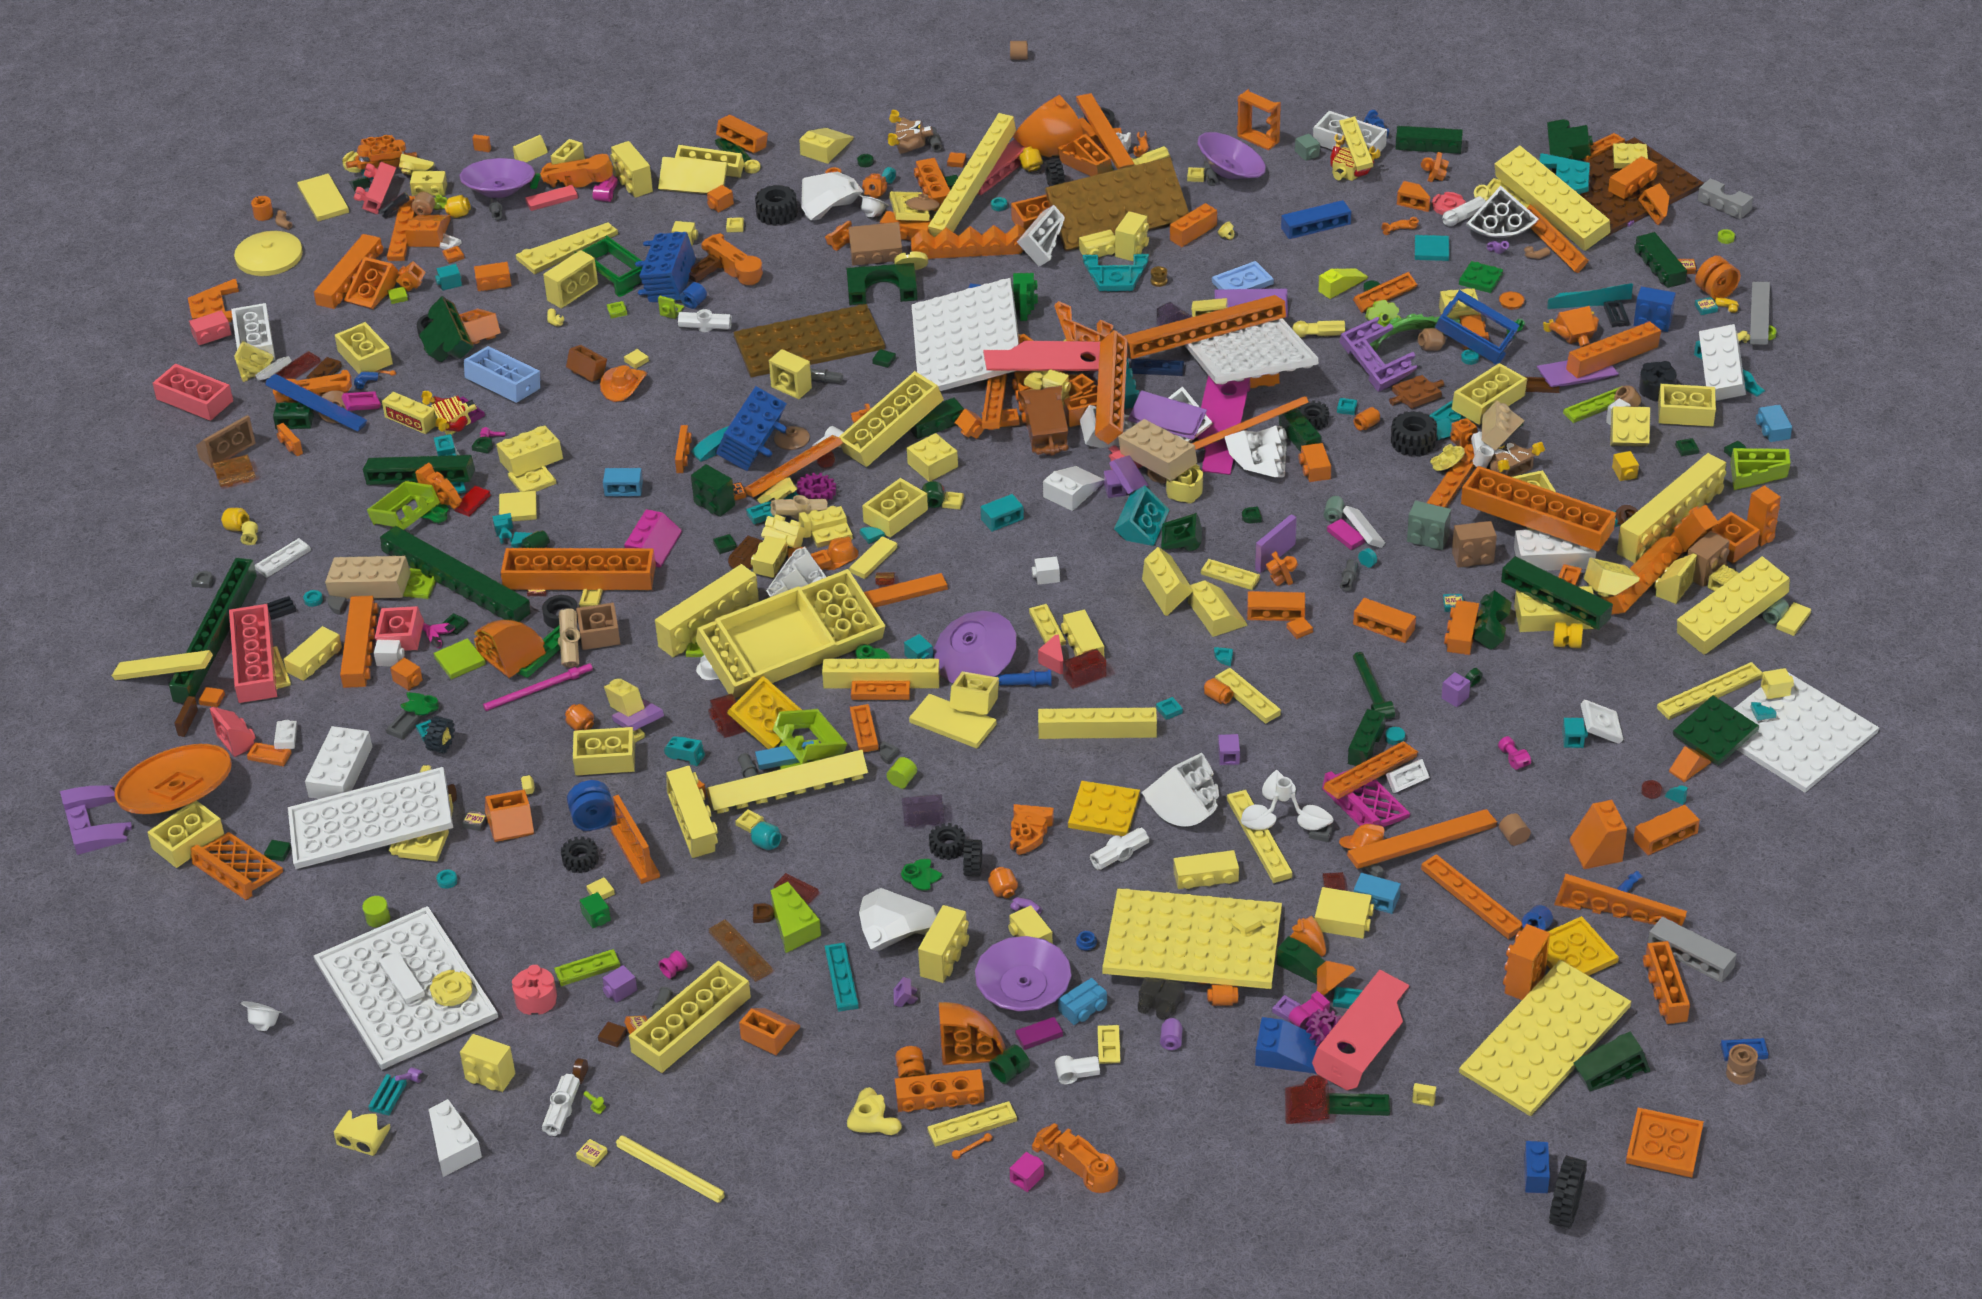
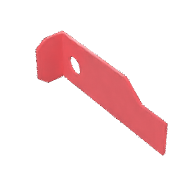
M1024 341L1010 350H983L986 370L1049 371L1051 369L1052 371H1099L1100 342ZM1082 354H1092L1096 359L1092 362H1086L1080 356Z
M1379 970L1317 1048L1312 1062L1316 1074L1345 1090L1358 1087L1363 1072L1403 1023L1397 1002L1406 992L1409 985ZM1341 1042L1349 1043L1355 1048V1052L1353 1054L1343 1053L1338 1049L1337 1044Z

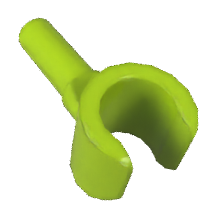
M588 1091L584 1092L583 1095L592 1102L591 1109L597 1114H601L606 1108L603 1104V1098H596Z

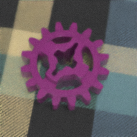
M814 472L812 476L805 474V478L800 477V481H797V494L808 499H826L828 502V499L832 500L833 496L836 495V483H834L833 478L829 479V475L822 476V473L816 475Z
M1327 1008L1323 1011L1318 1009L1315 1013H1312L1306 1023V1026L1309 1027L1306 1032L1312 1035L1309 1038L1310 1040L1316 1041L1315 1046H1319L1342 1016H1335V1011L1333 1010L1331 1013H1328ZM1341 1042L1337 1044V1047L1341 1051L1349 1043Z

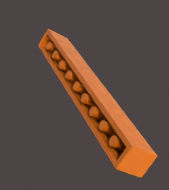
M1276 295L1124 335L1127 338V357L1134 359L1285 318V301Z

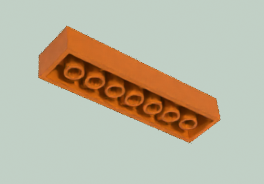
M1477 466L1462 487V505L1598 552L1614 530L1616 512L1481 466Z
M506 548L501 568L502 585L511 590H652L656 568L654 548Z

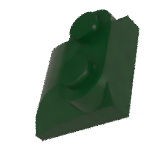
M1197 513L1162 524V550L1184 547L1187 551H1194L1199 548L1202 542V527Z

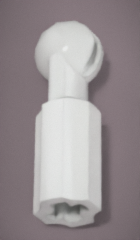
M1479 196L1452 210L1446 211L1442 217L1443 223L1448 227H1452L1475 215L1485 204V199Z

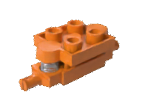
M393 135L368 137L367 139H361V145L358 146V155L355 157V161H346V167H357L361 170L366 169L367 164H372L378 169L381 162L393 167H399L401 154L417 158V153H405V142L403 140H395Z

